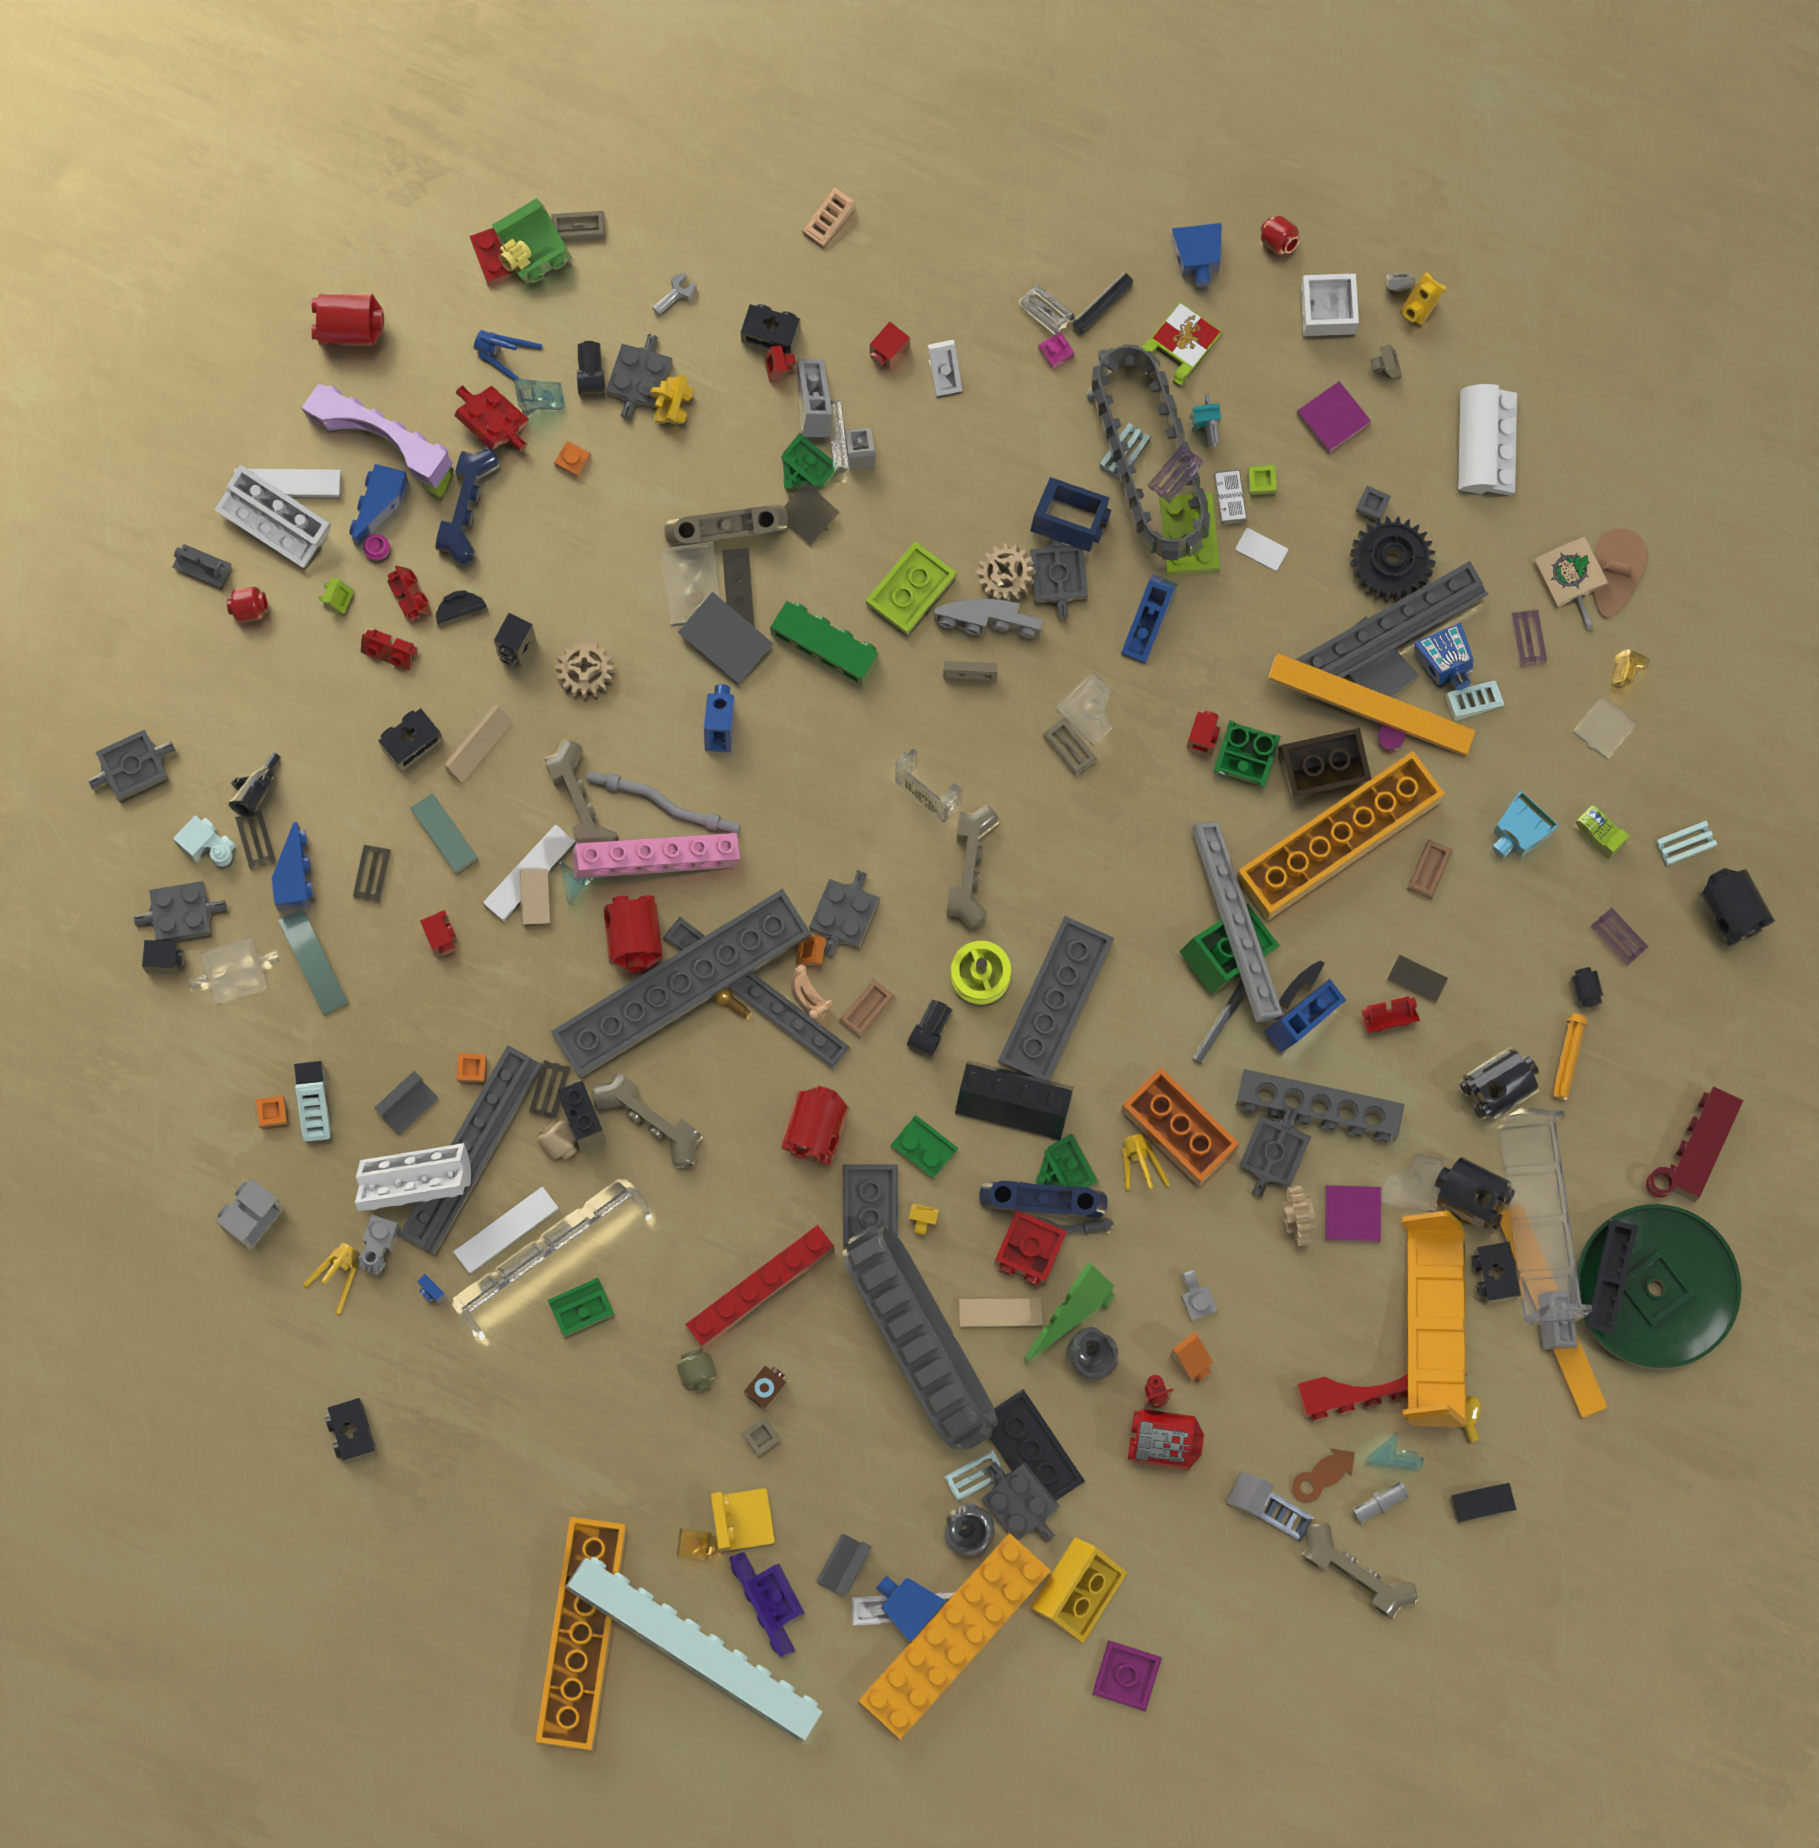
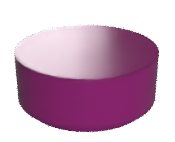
M1385 725L1381 727L1377 735L1378 745L1388 752L1400 749L1405 739L1403 732Z

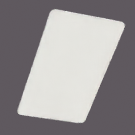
M1246 528L1235 547V550L1275 571L1278 570L1288 552V548L1249 528Z

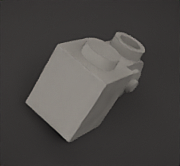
M371 1214L362 1240L366 1246L362 1254L358 1256L359 1270H366L367 1273L372 1272V1274L378 1275L385 1268L386 1262H384L383 1255L385 1252L393 1253L401 1230L397 1222Z

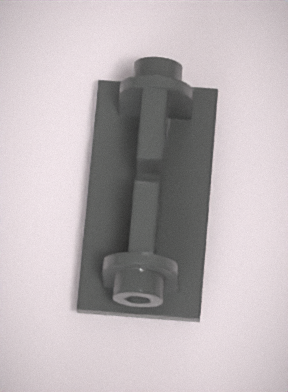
M183 544L182 548L177 547L174 557H176L172 568L221 588L232 564Z

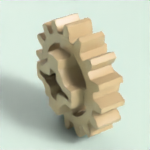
M1004 543L1002 550H999L995 545L993 546L994 553L991 555L985 552L987 560L979 561L980 566L983 568V570L977 571V575L983 578L979 581V584L982 588H985L984 591L988 596L993 594L996 600H1000L1003 596L1006 601H1010L1011 595L1020 599L1019 592L1022 590L1028 593L1026 585L1034 584V580L1030 577V575L1036 574V570L1031 567L1034 561L1031 557H1028L1029 554L1025 549L1020 551L1016 544L1010 549L1007 543ZM1000 568H1003L1004 570L1010 572L1013 577H1010L1009 575L1003 573ZM1023 569V573L1020 578V571Z
M587 639L583 640L581 646L576 641H573V649L565 646L564 652L566 655H558L557 658L561 664L555 666L556 672L561 673L557 676L558 682H564L563 689L566 691L572 688V696L574 697L578 692H582L583 698L587 697V692H591L594 697L597 696L596 689L598 688L605 691L606 686L604 682H612V677L608 673L614 672V666L608 665L613 662L611 655L605 656L607 649L603 647L598 650V643L596 641L589 646ZM590 654L596 656L601 661V663L599 661H595L590 656ZM576 655H579L575 660H571ZM583 665H588L587 672L583 673L581 671ZM570 677H576L579 680V684L574 682ZM596 677H599L596 681H594L593 683H590V682H591L592 680H594Z
M1300 1185L1287 1187V1201L1282 1202L1288 1234H1293L1298 1246L1311 1244V1230H1316L1315 1213L1310 1197L1305 1198Z

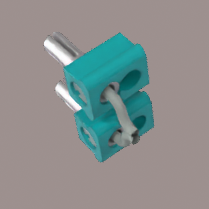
M1206 394L1205 405L1193 406L1189 413L1191 429L1205 428L1208 448H1212V446L1215 448L1217 446L1216 443H1219L1217 426L1221 420L1220 404H1212L1209 394Z

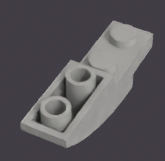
M963 600L940 606L934 612V621L938 622L940 626L945 628H953L954 626L963 628L966 633L972 635L986 634L988 625H992V628L998 631L1007 632L1012 630L1025 638H1033L1034 636L1040 638L1043 625L1042 619L1019 614L1020 603L1006 600Z

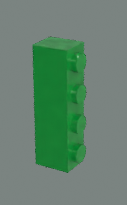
M786 601L770 626L771 635L856 684L863 686L879 661L877 649L866 641L861 643L855 640L853 634L846 629L840 628L838 630L834 628L825 617L821 615L813 616L807 612L808 609L798 602L792 604Z

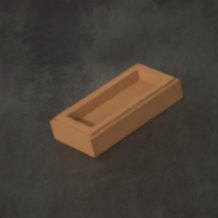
M1428 839L1407 889L1432 900L1453 849Z
M873 979L840 1018L839 1022L861 1039L892 1002L895 995Z

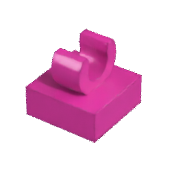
M1061 332L1038 345L1039 351L1052 369L1072 358L1075 353Z

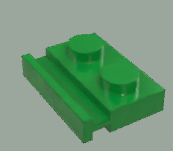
M914 1115L913 1119L891 1144V1148L932 1180L937 1177L951 1157L958 1151L957 1146L917 1115Z
M595 1278L548 1299L564 1338L614 1316L599 1278Z

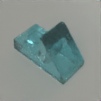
M526 379L514 380L518 406L525 416L530 415L537 409L560 411L565 407L561 383Z
M560 861L567 902L573 906L593 877L575 878L574 870Z
M1397 1432L1367 1456L1365 1465L1420 1472L1423 1469L1424 1457H1417V1452L1401 1451L1400 1454H1396Z

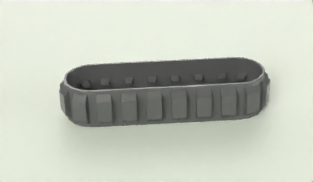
M1123 344V346H1118L1114 349L1110 348L1099 357V365L1093 367L1092 392H1094V402L1098 415L1101 416L1106 439H1109V449L1113 461L1117 465L1121 486H1124V495L1128 507L1132 509V520L1136 532L1141 533V543L1151 554L1156 553L1162 559L1177 561L1179 558L1191 557L1203 548V539L1209 537L1210 513H1208V501L1204 489L1200 488V477L1196 465H1193L1188 441H1185V432L1181 419L1177 418V407L1173 395H1170L1166 374L1164 371H1161L1160 361L1151 351H1145L1139 345ZM1133 366L1140 368L1145 374L1148 373L1154 381L1150 384L1151 391L1158 392L1162 405L1157 407L1159 415L1166 416L1169 428L1165 430L1167 439L1174 440L1177 452L1173 453V458L1175 462H1181L1185 475L1180 477L1183 486H1189L1192 499L1188 501L1190 509L1197 510L1199 519L1193 520V528L1195 530L1182 539L1171 540L1161 537L1157 531L1153 532L1148 525V522L1152 520L1150 512H1143L1139 499L1144 497L1142 488H1135L1132 476L1137 472L1134 465H1128L1124 454L1129 450L1127 442L1120 441L1117 429L1121 427L1119 418L1112 417L1109 407L1114 401L1112 395H1105L1103 386L1109 385L1110 377L1108 375L1120 367Z
M870 1226L850 1238L848 1248L843 1251L846 1268L938 1434L946 1444L955 1450L959 1448L971 1449L990 1438L993 1428L998 1424V1418L991 1400L901 1240L886 1226L881 1228Z

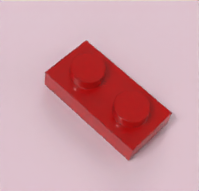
M491 228L470 235L472 246L487 285L511 278V271L506 270L499 260V255L503 252L500 250L501 244L495 229Z

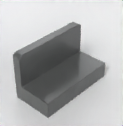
M414 1070L374 1109L398 1135H401L438 1101V1097Z
M841 1534L817 1579V1584L846 1598L872 1550V1546L863 1541L860 1543L845 1534Z

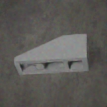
M798 359L799 419L802 437H828L832 409L824 360Z

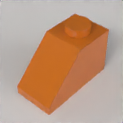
M1195 1332L1172 1349L1170 1358L1189 1383L1195 1379L1200 1382L1211 1374L1209 1368L1212 1367L1213 1361Z

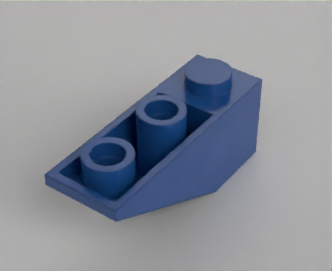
M375 464L373 471L368 472L365 480V486L367 487L365 496L361 495L358 501L357 510L360 512L357 520L352 521L349 531L354 545L359 546L401 504L408 482L405 471Z
M293 822L271 878L274 903L278 911L310 906L309 898L314 897L312 882H307L306 872L311 871L309 856H304L303 846L307 845L305 829H300L298 822Z

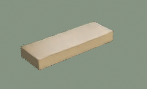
M1042 1298L959 1299L960 1328L1042 1327Z

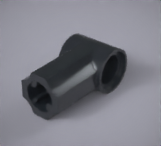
M584 341L578 344L577 350L579 371H577L578 395L605 393L600 343Z
M932 999L919 1025L916 1024L906 1046L932 1057L953 1009L940 1001Z

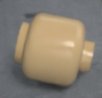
M555 1118L538 1131L540 1133L538 1143L551 1159L562 1157L566 1160L577 1151L574 1147L577 1144L575 1134L566 1120L557 1121Z

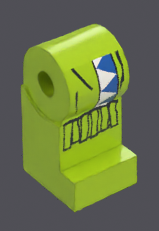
M1591 806L1576 820L1579 829L1609 859L1630 837L1628 833L1616 827L1594 806Z

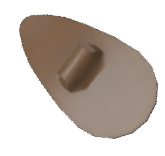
M1617 528L1606 532L1599 539L1594 554L1609 583L1593 592L1598 611L1604 618H1611L1625 606L1633 594L1647 563L1648 549L1644 540L1637 533L1629 529Z

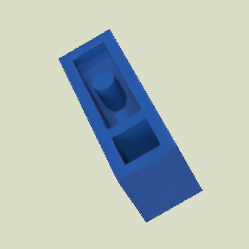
M1156 575L1149 579L1121 653L1145 663L1147 662L1178 584Z
M1329 979L1264 1032L1281 1053L1302 1039L1343 1004L1346 999L1331 979Z

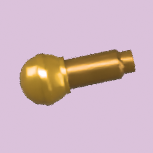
M728 988L713 996V1000L717 1004L727 1005L740 1016L747 1017L751 1012L744 1004L732 996Z

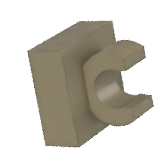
M1390 344L1380 347L1382 356L1370 359L1372 369L1375 370L1376 374L1386 371L1391 378L1402 376L1395 349Z

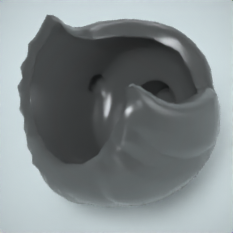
M1087 1327L1080 1330L1074 1335L1067 1346L1066 1355L1068 1362L1071 1364L1074 1372L1082 1378L1092 1381L1101 1380L1110 1375L1118 1365L1119 1352L1116 1342L1112 1337L1103 1334L1097 1328Z
M963 1504L958 1508H954L947 1515L945 1539L950 1548L958 1554L965 1556H978L986 1551L992 1543L995 1534L993 1518L986 1510L975 1504ZM963 1525H966V1526H967V1528H966L965 1530L962 1529V1526H963Z

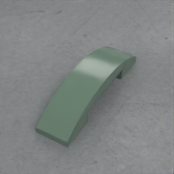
M303 908L279 919L278 921L323 1015L325 1016L348 1005Z

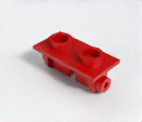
M396 565V571L387 575L389 578L387 582L395 598H399L403 594L405 595V598L398 602L405 618L413 622L420 618L419 613L430 615L431 612L427 606L429 601L425 594L419 590L416 584L418 580L414 572L409 568Z
M368 629L366 634H362L360 652L372 658H378L391 663L396 667H402L407 670L411 669L412 657L414 658L418 651V648L414 647V643L396 638L392 645L389 643L392 636L376 629L372 631Z
M1406 996L1391 1000V1009L1387 1010L1385 1002L1367 1005L1366 1009L1361 1010V1020L1367 1033L1381 1032L1388 1028L1407 1026L1411 1023L1419 1022L1420 1018L1415 1010L1417 1008L1415 998Z
M1151 1375L1147 1380L1144 1388L1147 1396L1144 1408L1150 1405L1152 1409L1162 1407L1168 1404L1167 1401L1171 1398L1174 1391L1173 1388L1167 1390L1163 1379L1159 1375Z

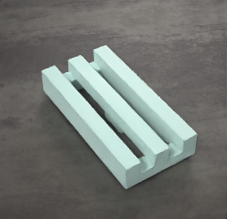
M1128 423L1119 436L1120 441L1124 442L1129 433L1133 434L1127 442L1130 450L1138 438L1142 440L1127 460L1128 465H1133L1150 441L1151 436L1143 434L1142 430L1135 429L1131 423ZM1109 450L1100 462L1099 467L1119 479L1116 462H1113L1111 466L1107 465L1112 459Z
M1707 821L1656 841L1666 866L1717 846L1716 840L1712 837L1711 830L1709 831ZM1701 830L1703 831V833L1700 835L1679 842L1667 848H1665L1664 846L1665 844H1668L1690 834L1696 833ZM1704 839L1708 842L1673 857L1668 855L1671 852Z
M994 1451L944 1476L957 1502L996 1482V1480L991 1476L959 1493V1488L989 1473L987 1470L989 1466L956 1484L953 1482L954 1478L990 1459L993 1463L996 1462L1005 1473Z

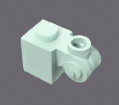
M196 815L173 838L176 845L195 862L207 851H210V857L218 867H225L231 863L233 858L232 851L236 847L227 836L224 835L220 838L216 835L214 831L217 828L208 819L204 818L201 821Z

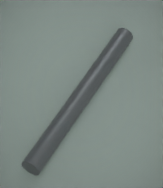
M1242 980L1192 1059L1196 1063L1202 1064L1245 996L1246 990Z

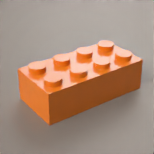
M1162 1067L1122 1105L1121 1112L1198 1187L1238 1149L1240 1144Z

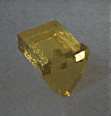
M1625 650L1617 654L1610 686L1621 689L1631 685L1636 667L1647 668L1649 659L1632 650Z

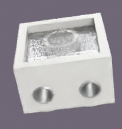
M1356 274L1303 275L1301 283L1303 335L1356 334L1359 325Z

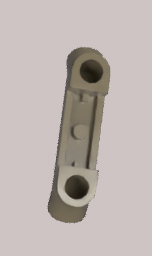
M771 505L671 519L665 524V537L669 544L676 546L783 531L787 527L788 515L783 506Z
M571 740L562 741L557 753L544 758L554 786L565 783L581 824L572 827L577 843L618 841L619 837L616 832L594 824L592 818L596 817L591 802L585 803L582 794L586 793V789L581 777L576 779L574 776V771L583 753L581 745Z
M986 805L974 814L960 812L957 841L967 843L961 888L950 886L947 916L960 917L965 925L971 929L978 927L987 918V912L972 895V888H978L980 873L975 872V863L981 862L983 846H978V840L999 825V817L990 806Z
M616 1073L610 1083L593 1087L594 1106L597 1109L622 1106L628 1110L626 1115L638 1124L643 1121L649 1126L648 1131L656 1138L661 1140L664 1137L670 1141L672 1164L675 1167H692L697 1162L695 1147L702 1140L703 1136L682 1119H680L675 1127L634 1098L639 1092L638 1086L626 1077Z
M1318 1523L1307 1527L1308 1545L1301 1553V1557L1321 1572L1326 1569L1328 1564H1331L1375 1596L1369 1605L1394 1620L1401 1608L1415 1606L1418 1600L1415 1584L1411 1581L1385 1585L1379 1580L1381 1576L1368 1567L1366 1570L1362 1569L1356 1564L1358 1560L1345 1551L1341 1554L1335 1550L1329 1524Z

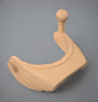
M800 965L795 969L796 972L791 982V992L805 1012L812 1019L818 1017V1014L830 1009L833 1006V1001L831 999L825 1001L817 993L806 974L807 968L804 965Z

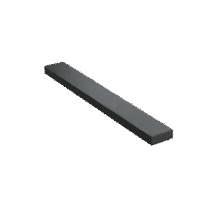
M679 917L663 936V939L680 952L705 937V935ZM753 972L728 987L731 992L834 1070L850 1050L847 1044Z

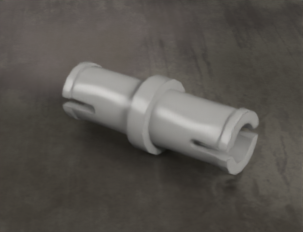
M1399 1481L1396 1485L1380 1494L1378 1492L1374 1493L1373 1498L1356 1508L1354 1507L1352 1510L1359 1523L1363 1524V1522L1381 1512L1385 1514L1389 1511V1507L1408 1498L1409 1494L1402 1482Z

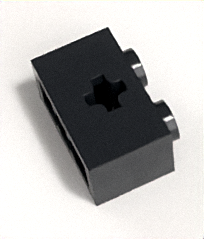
M750 304L740 332L741 342L768 350L772 346H782L783 354H792L800 331V318H797L791 312L783 311L780 313L772 311L770 307L763 304H757V306ZM771 325L775 326L772 328V330H767L770 329Z
M508 613L494 639L499 659L509 666L516 664L522 667L536 641V636L532 623Z
M420 708L416 712L412 710L402 718V722L395 728L389 727L381 734V739L378 742L381 749L401 772L443 740L438 728ZM408 734L410 737L413 736L414 739L409 741L404 736Z
M1510 1241L1477 1247L1474 1251L1475 1255L1471 1256V1262L1474 1272L1478 1271L1480 1282H1477L1479 1298H1484L1485 1305L1517 1300L1521 1293ZM1492 1268H1494L1495 1272L1501 1273L1497 1280H1495L1493 1275L1489 1276Z
M360 1398L327 1408L329 1415L325 1416L329 1432L334 1431L337 1442L333 1443V1448L337 1459L342 1458L343 1462L348 1464L378 1454L364 1405ZM350 1425L353 1429H357L353 1432L352 1438L343 1434L347 1432V1426Z

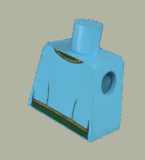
M1520 791L1494 829L1495 834L1500 839L1492 846V849L1501 858H1504L1512 849L1522 857L1553 835L1559 825Z

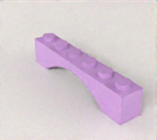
M318 383L302 406L303 412L310 421L329 431L360 429L384 437L404 454L407 466L414 478L434 489L437 488L453 464L448 455L449 451L438 443H435V445L430 444L422 434L416 431L413 434L408 432L405 426L396 420H392V422L386 420L385 416L374 408L371 410L364 408V405L354 397L348 399L342 396V392L334 386L329 385V387Z

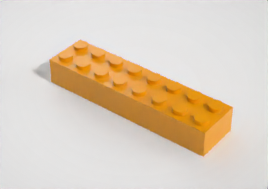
M1412 751L1239 869L1237 873L1238 882L1268 921L1441 803L1445 793L1414 751Z
M570 1517L535 1740L539 1745L589 1752L594 1751L613 1619L565 1589V1587L585 1558L591 1560L592 1557H595L606 1564L605 1570L612 1575H615L616 1572L621 1574L627 1534L626 1524Z
M1009 1533L859 1699L858 1703L900 1741L1049 1575L1051 1570Z

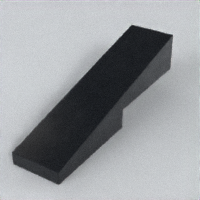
M1609 1218L1585 1327L1613 1334L1638 1225Z

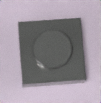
M1366 486L1355 512L1373 520H1381L1391 496Z

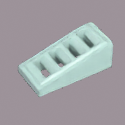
M1496 681L1466 687L1463 690H1454L1446 693L1445 696L1453 722L1504 706ZM1491 689L1495 702L1490 703L1486 690ZM1481 692L1485 704L1480 705L1476 693ZM1471 695L1474 707L1470 706L1467 696ZM1461 698L1465 706V709L1462 710L1458 703V699Z
M323 1082L296 1085L303 1141L329 1139L331 1126ZM319 1094V1097L314 1098L303 1097L304 1095ZM320 1105V1107L305 1108V1106ZM322 1116L321 1118L307 1119V1117Z

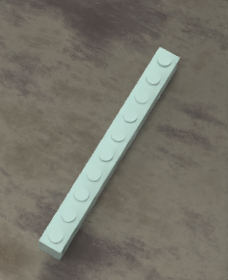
M592 1557L591 1560L588 1558L582 1560L565 1589L800 1742L806 1740L823 1712L817 1708L819 1704L806 1695L801 1698L794 1693L795 1688L783 1680L778 1683L770 1677L772 1673L763 1666L757 1664L755 1668L746 1662L748 1657L740 1651L734 1649L731 1652L723 1647L725 1642L717 1636L710 1634L708 1637L700 1632L701 1627L688 1618L683 1621L675 1616L677 1611L665 1603L660 1606L652 1601L654 1596L642 1588H639L637 1591L628 1585L630 1580L617 1572L615 1575H612L605 1570L606 1564L595 1557Z

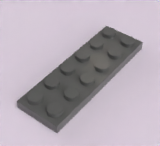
M1064 916L999 1057L998 1063L1022 1074L1050 1081L1110 950L1114 937Z

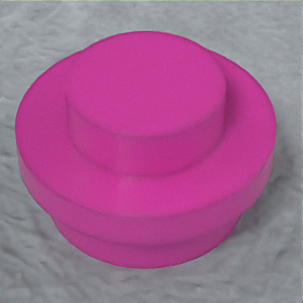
M373 534L364 541L363 550L369 559L378 561L388 555L390 544L383 535Z

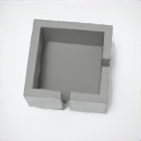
M253 1179L248 1184L244 1182L237 1189L235 1202L231 1203V1205L226 1204L217 1216L219 1217L217 1223L222 1230L249 1251L284 1209L274 1195Z

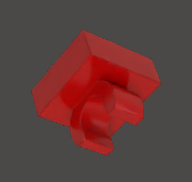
M772 346L764 356L769 381H779L786 371L792 370L791 365H796L794 354L784 355L782 346Z

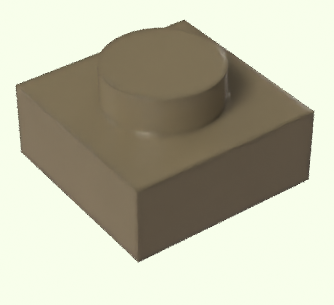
M765 1417L742 1432V1435L758 1457L781 1441Z

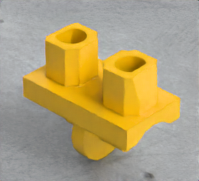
M1426 272L1400 309L1402 315L1411 322H1416L1421 326L1447 287L1436 282Z
M681 374L678 377H666L665 381H661L660 387L651 388L650 395L656 399L654 406L657 407L654 417L655 422L659 424L669 422L675 425L685 422L687 413L679 408L681 401L688 402L692 398L694 391L692 387L686 384V376Z

